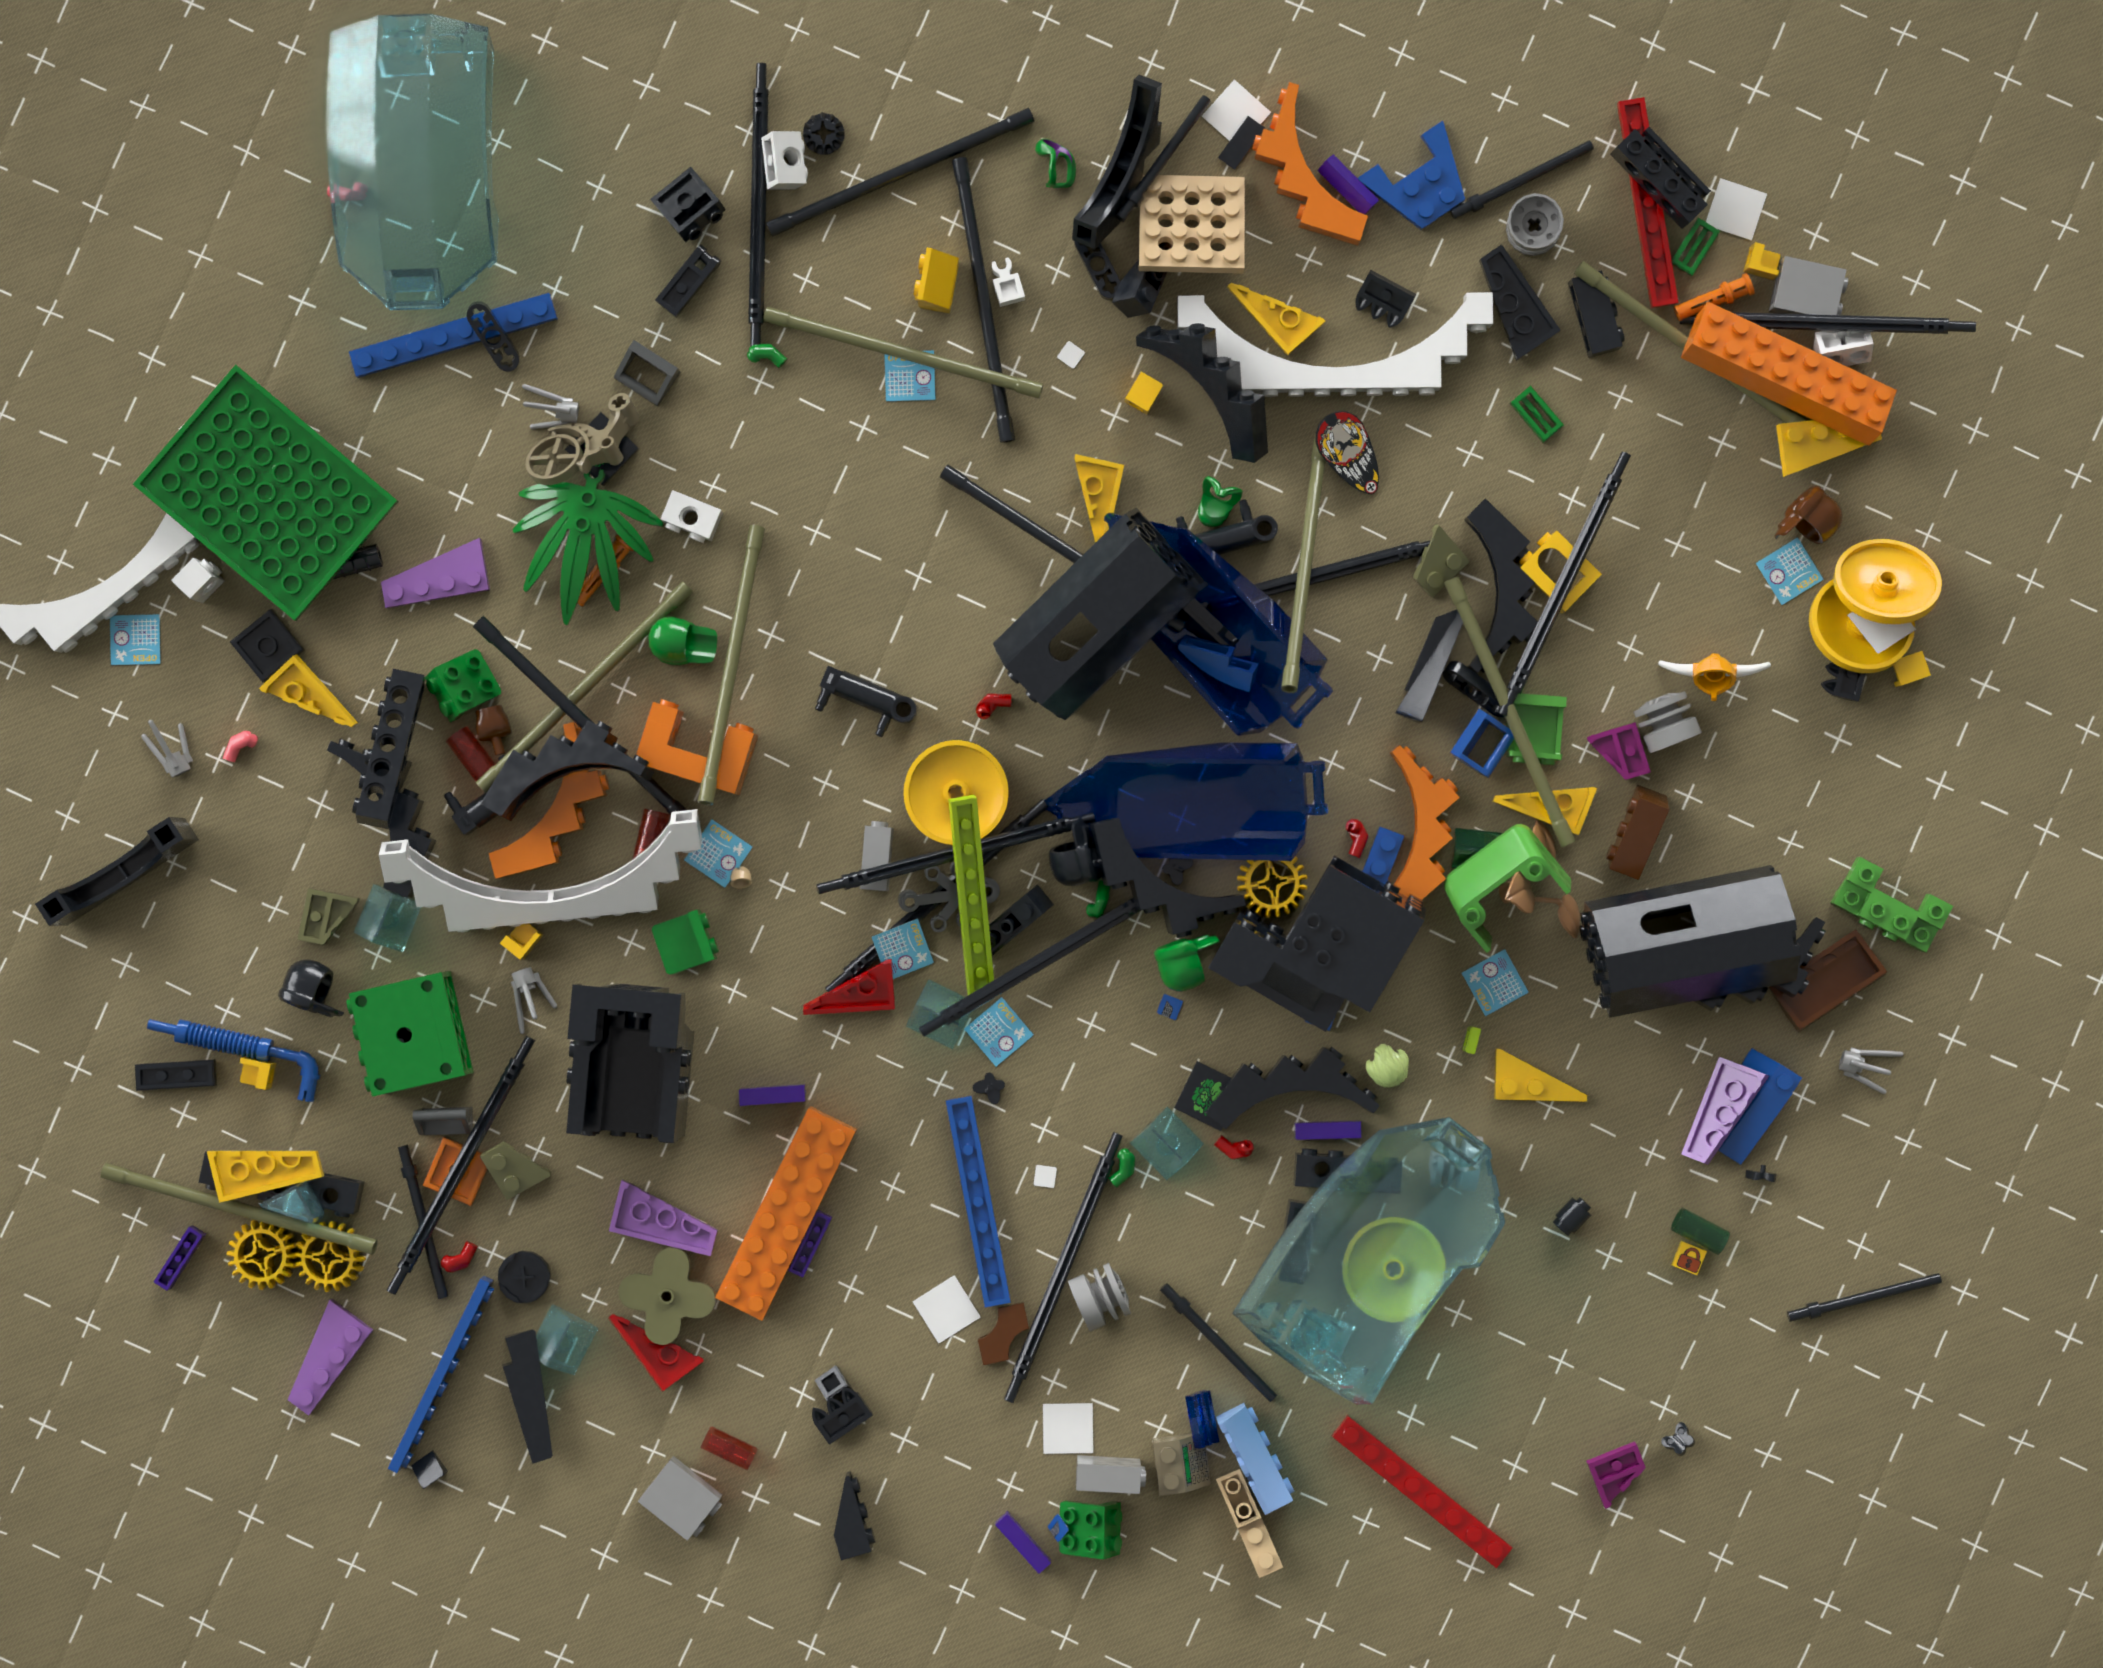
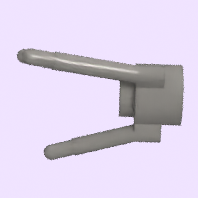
M527 384L522 385V388L561 402L557 403V406L523 402L524 407L556 412L555 417L560 419V421L531 424V429L551 428L567 423H577L579 403L573 402V398H565Z
M149 720L148 724L166 757H163L146 734H142L141 737L161 762L166 773H170L173 778L189 771L191 768L188 763L192 762L193 759L189 753L183 724H178L183 755H181L180 751L171 753L153 720Z
M531 967L511 974L514 980L511 984L514 990L521 1034L525 1033L520 992L524 993L529 1011L534 1020L537 1019V1014L530 994V990L536 988L534 983L537 984L554 1009L557 1008L556 1002L541 981L539 973L533 974Z
M1852 1047L1850 1051L1844 1050L1839 1063V1070L1844 1071L1843 1075L1852 1077L1866 1086L1886 1094L1887 1091L1856 1072L1861 1073L1863 1069L1890 1075L1891 1071L1865 1063V1058L1861 1056L1902 1057L1903 1052L1859 1050Z

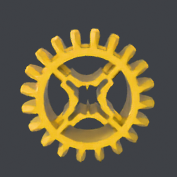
M1264 848V857H1261L1260 853L1255 851L1254 856L1257 860L1253 861L1250 857H1247L1245 860L1250 864V867L1240 866V870L1246 872V875L1237 876V880L1244 881V885L1237 886V890H1246L1247 894H1244V899L1250 898L1251 900L1246 905L1248 909L1252 908L1255 904L1257 905L1255 913L1260 914L1263 908L1265 909V917L1269 918L1271 910H1274L1275 917L1278 918L1280 917L1279 909L1283 908L1286 914H1290V909L1287 905L1291 904L1294 908L1299 906L1294 901L1295 897L1301 900L1304 899L1305 896L1298 893V890L1307 889V885H1300V880L1307 879V875H1298V871L1304 869V866L1298 865L1295 868L1293 864L1297 862L1298 858L1294 856L1288 861L1289 851L1285 850L1281 857L1279 856V848H1274L1273 855H1270L1269 848ZM1272 861L1284 864L1292 875L1279 876L1275 872ZM1264 862V878L1251 882L1253 871ZM1270 871L1271 875L1275 876L1274 879H1285V882L1275 885L1274 894L1273 890H1269L1270 886H1259L1260 883H1265V881L1269 880ZM1293 883L1290 895L1280 903V888L1285 884ZM1265 889L1269 893L1272 905L1258 900L1252 890Z
M252 1220L250 1226L243 1224L241 1226L242 1232L236 1231L233 1234L237 1240L229 1241V1245L235 1248V1250L227 1251V1256H234V1260L229 1261L228 1266L236 1265L237 1267L232 1272V1275L235 1276L241 1273L240 1283H244L249 1279L248 1287L253 1288L258 1283L259 1290L265 1289L266 1283L270 1289L275 1288L276 1282L280 1285L285 1283L283 1276L291 1277L293 1273L289 1268H296V1262L292 1261L291 1258H297L294 1256L295 1253L292 1252V1249L297 1247V1242L290 1244L289 1239L293 1238L294 1234L289 1233L285 1235L286 1229L281 1227L277 1229V1226L260 1222L259 1225L256 1220ZM262 1233L272 1236L280 1245H270ZM253 1235V1250L250 1254L244 1255L245 1244ZM262 1248L263 1251H274L268 1254V1256H266L265 1258H260L259 1256L254 1258L252 1257L261 1252ZM282 1253L280 1267L273 1273V1259L275 1255ZM247 1263L257 1264L264 1275L251 1270Z
M324 1221L319 1223V1225L327 1227V1224ZM330 1221L328 1227L336 1229V1221ZM341 1223L337 1230L345 1231L346 1224ZM351 1228L347 1233L353 1234L355 1229ZM305 1234L301 1235L306 1242L298 1241L296 1243V1246L302 1249V1251L294 1252L295 1257L301 1258V1261L295 1263V1267L303 1266L304 1270L299 1273V1276L302 1277L306 1274L309 1276L305 1282L307 1285L316 1281L314 1285L315 1290H319L324 1284L325 1292L331 1291L332 1285L335 1291H340L341 1283L347 1288L351 1285L350 1279L356 1281L359 1278L355 1271L361 1272L364 1270V1267L358 1264V1262L366 1260V1256L359 1255L360 1251L347 1247L349 1250L348 1254V1252L340 1250L337 1243L330 1241L324 1243L322 1250L311 1251L314 1242L318 1238ZM332 1251V1254L339 1258L329 1262L322 1255ZM312 1261H317L321 1264L322 1273H325V1275H322L314 1268ZM349 1262L346 1271L341 1276L333 1277L337 1263Z

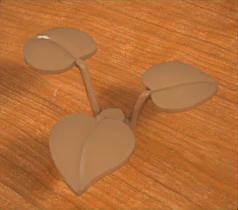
M1536 820L1532 832L1550 854L1556 858L1555 842L1550 831L1543 823ZM1520 871L1514 874L1511 881L1504 882L1499 886L1501 900L1504 903L1514 904L1525 914L1533 912L1535 902L1557 904L1559 906L1558 917L1562 926L1574 939L1578 937L1580 912L1576 901L1571 895H1563L1562 900L1558 898L1534 897L1530 880L1525 878Z

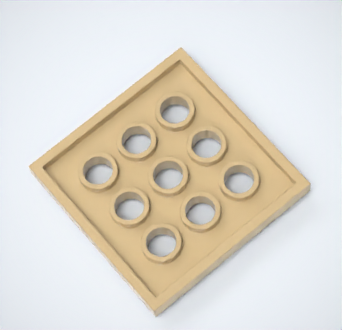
M1158 175L1143 195L1144 200L1140 204L1139 271L1244 274L1245 177ZM1162 197H1170L1173 200V202L1171 204L1165 205L1162 204L1159 201V199ZM1189 197H1194L1198 199L1199 203L1189 205L1185 200ZM1214 198H1221L1225 203L1221 206H1216L1211 201ZM1163 219H1168L1173 224L1170 227H1162L1159 222ZM1195 220L1199 225L1195 228H1189L1185 225V222ZM1219 220L1222 221L1225 224V226L1223 228L1218 229L1214 228L1211 225V223L1213 221ZM1162 242H1168L1173 247L1169 250H1162L1158 245ZM1187 243H1195L1199 248L1195 251H1190L1185 248V245ZM1215 243H1220L1225 249L1214 251L1211 246Z

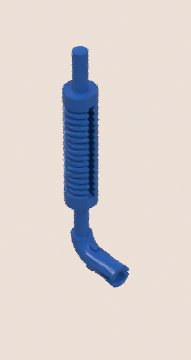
M151 1019L148 1021L147 1029L174 1035V1041L178 1043L198 1045V1047L217 1050L218 1052L222 1051L223 1053L227 1051L228 1054L232 1052V1055L237 1054V1056L242 1055V1057H251V1059L256 1058L264 1062H268L271 1057L297 1062V1065L301 1067L300 1075L302 1076L297 1099L314 1102L317 1081L321 1075L319 1074L317 1062L310 1053L303 1050L297 1052L274 1047V1040L263 1037L260 1039L259 1036L255 1038L254 1035L236 1033V1031L231 1032V1030L226 1031V1029L221 1030V1028L209 1025L208 1027L207 1025L202 1026L200 1023L197 1025L195 1022L192 1024L191 1021L182 1019L179 1020L177 1025Z

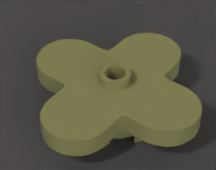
M675 1247L665 1248L658 1253L654 1260L652 1275L631 1274L623 1279L618 1291L619 1298L626 1307L646 1312L645 1333L649 1340L659 1345L669 1344L678 1337L683 1317L703 1318L712 1312L716 1304L715 1292L708 1284L689 1279V1257L682 1249ZM668 1291L671 1293L672 1298L670 1301L663 1300V1292Z

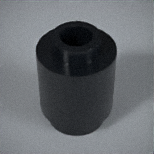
M1572 1197L1555 1215L1556 1219L1553 1223L1569 1236L1572 1232L1575 1233L1592 1216L1588 1212L1591 1207L1581 1197L1577 1200Z

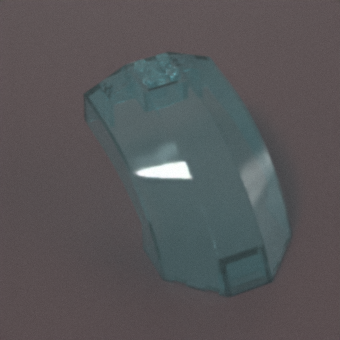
M435 14L377 15L330 32L327 80V155L332 218L338 261L343 270L355 277L360 285L379 298L382 304L389 310L443 309L450 303V298L459 291L463 292L478 279L477 275L486 267L491 268L497 262L499 218L493 199L491 148L494 48L488 27Z
M1450 1117L1379 1130L1329 1176L1299 1211L1272 1248L1232 1314L1265 1346L1306 1376L1356 1405L1373 1404L1405 1348L1428 1313L1463 1269L1481 1266L1505 1225L1504 1213L1500 1211L1498 1201L1500 1193L1496 1175H1493L1490 1159H1493L1491 1148Z

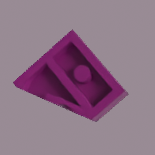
M1636 722L1587 737L1589 743L1625 780L1650 773Z
M1635 1441L1586 1461L1605 1509L1609 1508L1612 1505L1611 1501L1620 1491L1624 1492L1630 1486L1631 1481L1638 1477L1646 1468Z

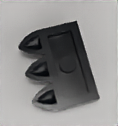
M1370 270L1356 296V309L1358 311L1363 310L1372 302V318H1380L1388 311L1387 324L1391 328L1403 320L1416 294Z
M1833 662L1826 665L1827 671L1836 678L1822 682L1821 686L1823 689L1831 694V696L1859 702L1866 673L1852 672L1837 666Z
M843 1387L842 1403L837 1399L828 1397L827 1413L819 1408L813 1407L812 1409L813 1422L829 1445L873 1416L872 1411L860 1394L852 1389Z

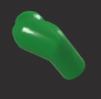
M771 344L753 345L747 353L748 360L753 363H757L760 359H769L775 366L781 368L787 361V358Z
M1102 880L1098 882L1095 904L1089 903L1086 907L1088 917H1095L1097 919L1104 915L1110 896L1111 885H1103Z
M1123 1148L1117 1153V1158L1120 1160L1119 1170L1109 1177V1180L1116 1188L1131 1177L1135 1171V1156L1127 1148Z

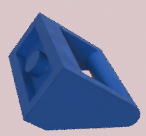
M1478 709L1450 753L1455 759L1489 778L1513 742L1514 736L1508 727L1486 712ZM1490 724L1505 735L1484 767H1481L1468 758V755Z

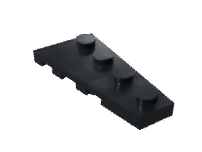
M1502 244L1479 260L1490 292H1493V300L1516 361L1561 331Z

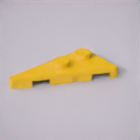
M1230 283L1227 286L1228 290L1287 356L1325 323V320L1319 316L1316 317L1303 312L1302 309L1288 306L1282 301L1267 295H1261L1242 285Z
M1075 454L1074 460L1096 543L1111 528L1124 465Z
M297 654L293 655L259 688L264 693H271L282 698L283 701L295 703L307 711L317 715H324L341 725H348L353 728L358 724L355 718Z
M1588 787L1552 791L1572 834H1580L1597 788ZM1538 792L1496 795L1493 798L1492 802L1552 825Z
M1495 1049L1494 1099L1587 1102L1586 1094L1501 1049Z

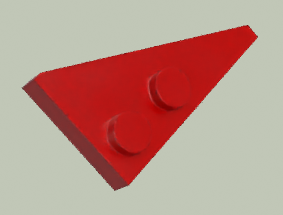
M892 959L883 961L839 985L832 991L826 992L804 1004L803 1015L894 1010L895 995Z
M612 1314L608 1318L662 1392L704 1362L702 1357L695 1356L674 1343L666 1345L653 1343L647 1337L644 1329L630 1323L629 1320Z

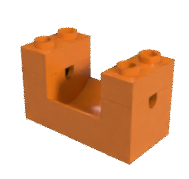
M661 699L660 704L653 702L636 755L649 762L647 767L701 783L704 777L707 757L673 747L684 712L678 710L679 705ZM736 723L735 727L728 726L717 775V789L740 796L758 739V735L753 733L754 729L740 723Z

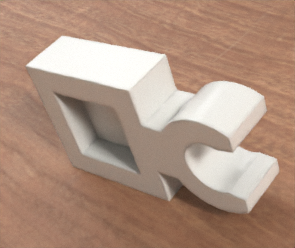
M1005 258V269H999L996 262H992V271L995 276L999 277L993 279V285L1000 307L1025 300L1018 273L1010 275L1012 263L1009 258Z

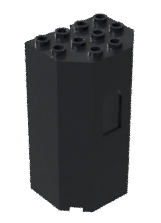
M1134 508L1125 513L993 645L1004 667L1008 670V676L1027 690L1026 695L1034 703L1038 702L1058 718L1067 720L1088 702L1209 584L1179 552L1175 551L1168 544L1167 539L1137 508ZM1081 612L1095 626L1098 632L1069 660H1057L1050 652V643Z
M1772 865L1587 901L1584 903V912L1580 913L1582 925L1579 926L1581 939L1582 941H1587L1589 947L1586 948L1587 960L1589 964L1593 963L1595 970L1592 971L1595 986H1600L1602 992L1599 994L1602 1009H1607L1609 1018L1793 982L1797 979L1801 953L1800 946L1796 943V919L1782 876L1778 871H1774ZM1691 911L1696 925L1693 928L1651 935L1642 929L1641 921Z

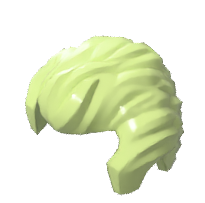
M1379 1045L1375 1048L1374 1060L1370 1061L1369 1059L1366 1061L1368 1075L1377 1085L1384 1088L1399 1086L1405 1081L1408 1074L1409 1058L1405 1051L1399 1049L1396 1050V1053L1389 1045Z

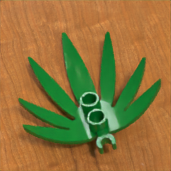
M601 469L598 477L594 479L590 477V472L584 473V478L586 479L585 486L568 482L554 485L536 484L518 493L520 497L531 500L558 499L541 505L527 514L513 528V533L515 534L534 528L550 520L560 512H564L563 516L553 525L539 545L528 569L523 590L528 592L540 578L559 549L567 530L570 529L563 555L560 581L561 610L565 625H569L581 595L589 563L592 535H595L596 557L604 588L614 610L619 612V573L615 552L605 522L609 521L623 541L649 562H654V558L646 543L635 528L618 511L648 525L664 526V523L654 513L635 500L615 492L599 490L598 485L605 478V472Z

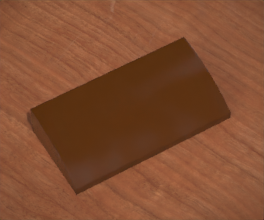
M1855 929L1810 959L1805 967L1803 965L1800 966L1801 969L1809 972L1806 977L1809 983L1802 995L1797 993L1792 998L1772 986L1769 989L1789 1021L1799 1033L1884 977L1887 971Z

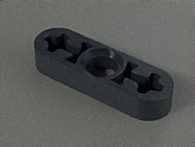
M1074 241L1075 248L1099 295L1105 300H1113L1120 280L1103 246L1100 243L1096 247L1099 251L1091 253L1086 258L1084 254H1089L1086 245H1080ZM1093 258H1102L1105 261V268L1101 271H1094L1090 266ZM1110 271L1111 274L1107 275V279L1110 284L1115 283L1117 285L1114 287V293L1104 292L1105 282L1103 278L1098 281L1096 277H1102Z
M481 301L473 302L467 310L468 322L498 368L506 372L513 371L519 364V352L489 306ZM475 308L479 311H485L483 319L486 323L490 320L493 322L485 326L482 331L479 329V327L483 326L482 321L479 318L474 319L472 317ZM489 330H496L500 333L501 339L497 343H490L486 339V333ZM506 343L507 346H504L503 349L508 356L511 354L514 356L512 364L508 362L503 363L501 361L503 354L500 349L496 353L494 350Z
M1458 661L1449 662L1443 671L1444 679L1492 715L1504 717L1498 713L1500 705L1491 684L1463 663Z

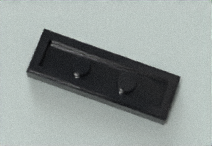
M215 1059L135 1064L136 1091L217 1086Z

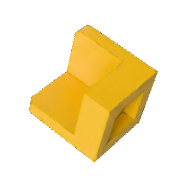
M1755 242L1749 248L1743 272L1774 280L1779 275L1777 267L1780 254L1764 250V244Z
M1141 371L1127 394L1125 403L1147 415L1163 384Z
M1923 651L1902 657L1893 665L1898 681L1894 682L1895 687L1931 676Z
M530 923L522 924L515 927L510 935H506L500 944L518 959L523 960L542 938L543 934Z
M251 1057L240 1058L239 1063L243 1064L240 1077L241 1083L254 1085L255 1088L263 1090L272 1088L277 1063L259 1061L256 1058L251 1059Z

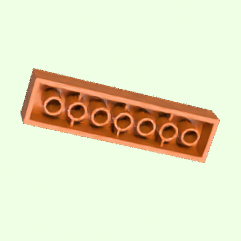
M1707 302L1696 315L1680 357L1868 446L1883 432L1897 392L1892 387L1710 302Z
M811 1106L808 1108L715 1296L716 1299L761 1321L765 1318L857 1131L856 1128Z

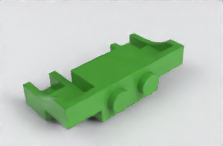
M1856 857L1846 878L1830 903L1859 918L1858 923L1871 930L1874 927L1883 931V937L1893 942H1896L1898 939L1921 952H1927L1938 929H1942L1953 906L1931 894L1925 895L1918 910L1907 906L1874 888L1884 869L1862 857Z

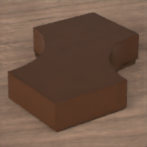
M1024 1302L998 1307V1320L995 1327L987 1335L978 1338L983 1365L1009 1360V1347L1012 1340L1020 1332L1029 1329Z

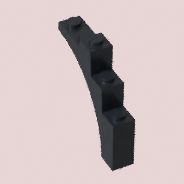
M1138 75L1134 79L1131 100L1118 144L1097 188L1074 218L1073 241L1095 249L1121 222L1116 218V214L1126 202L1125 198L1131 189H1135L1143 177L1145 159L1160 144L1162 122L1158 121L1162 83L1142 75Z
M1195 323L1183 331L1180 329L1166 330L1161 329L1160 326L1153 325L1147 327L1146 330L1136 336V345L1138 347L1155 351L1171 359L1185 369L1203 387L1223 420L1230 441L1232 459L1255 463L1268 453L1265 396L1256 394L1252 390H1242L1239 361L1229 360L1228 357H1217L1215 328Z
M1485 498L1464 521L1481 541L1488 554L1494 573L1496 589L1495 611L1489 633L1485 639L1492 656H1494L1497 652L1502 655L1512 645L1511 638L1517 644L1523 640L1528 643L1538 621L1517 602L1519 599L1524 602L1533 593L1530 587L1535 582L1513 562L1514 559L1519 562L1529 550L1526 546L1530 541ZM1476 655L1467 667L1475 673L1479 671L1484 673L1483 666L1478 655Z
M588 720L575 742L562 735L560 739L550 735L537 757L526 750L520 754L513 749L480 804L501 817L512 821L521 807L535 793L554 780L571 773L589 769H616L633 773L650 781L654 771L647 767L649 762L635 754L634 758L626 755L628 749L616 743L618 738L610 733L613 728L600 720L597 725Z
M340 739L339 742L330 741L327 751L348 762L361 774H366L368 765L365 764L367 749H364L362 753L354 750L355 744ZM406 760L389 826L390 841L408 840L409 846L426 859H429L436 840L430 838L431 833L424 829L416 827L415 831L412 830L424 801L418 799V793L404 788L403 792H401L412 762ZM381 768L375 774L377 776H385L389 771ZM376 793L377 797L380 800L383 795L380 793ZM411 880L403 883L384 882V889L406 898L413 897L414 892Z
M1110 818L1089 824L1103 885H1111L1112 889L1126 887V881H1129L1135 908L1137 910H1144V914L1159 911V906L1161 905L1169 934H1176L1177 938L1192 935L1191 930L1198 929L1196 918H1199V921H1205L1215 918L1214 913L1222 911L1224 915L1239 912V907L1246 905L1244 895L1235 894L1222 897L1197 896L1183 892L1163 882L1150 872L1135 855L1125 837L1119 818Z
M1815 917L1801 937L1796 940V943L1800 946L1801 953L1796 981L1773 985L1772 987L1792 998L1797 993L1803 994L1809 983L1806 980L1809 972L1801 969L1800 966L1803 965L1805 967L1813 955L1809 951L1814 942L1819 944L1826 930L1822 929L1825 924L1823 920ZM1768 987L1733 994L1753 1004L1756 999L1761 1002ZM1727 995L1694 1002L1712 1011L1715 1006L1718 1008L1722 1006Z
M1322 1047L1304 1071L1301 1069L1303 1063L1293 1055H1290L1289 1058L1282 1055L1264 1079L1261 1077L1263 1072L1253 1063H1250L1249 1066L1242 1063L1204 1113L1224 1129H1227L1239 1115L1255 1104L1275 1095L1293 1091H1321L1337 1094L1354 1101L1373 1114L1380 1105L1375 1102L1378 1097L1370 1090L1365 1088L1362 1091L1354 1085L1357 1080L1346 1071L1343 1074L1339 1073L1345 1066V1063L1341 1061L1343 1055L1333 1047H1330L1329 1050Z

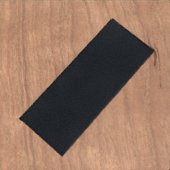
M1247 116L1218 158L1235 170L1254 144L1256 135H1260L1265 127Z

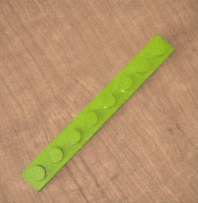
M975 795L948 799L968 995L994 980L978 805Z

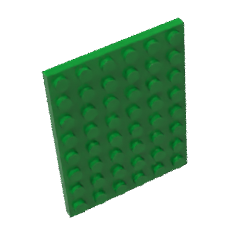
M236 364L133 483L138 490L294 621L300 618L399 502Z

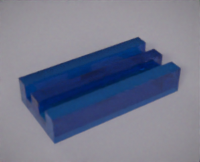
M1203 1390L1185 1396L1194 1448H1204L1213 1445L1212 1443L1220 1442L1210 1390Z

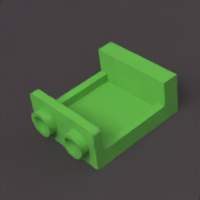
M1521 693L1517 695L1514 706L1540 764L1555 765V761L1562 760L1560 750L1563 710L1566 708L1567 697ZM1514 739L1507 749L1506 757H1513V762L1525 763Z

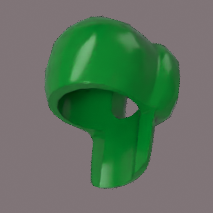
M664 617L657 620L651 627L648 635L652 654L662 663L681 666L689 663H710L714 660L717 650L718 639L715 630L697 626L687 620L676 617Z
M1205 934L1190 940L1186 938L1179 939L1158 947L1154 952V957L1164 985L1171 990L1182 992L1204 983L1205 976L1197 950L1218 943V937Z

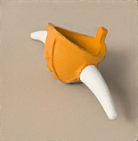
M1717 653L1710 654V656L1704 658L1699 663L1693 664L1658 662L1659 666L1669 671L1693 677L1694 684L1703 692L1711 695V701H1717V695L1729 690L1735 684L1736 677L1752 675L1771 666L1770 662L1755 665L1731 664Z

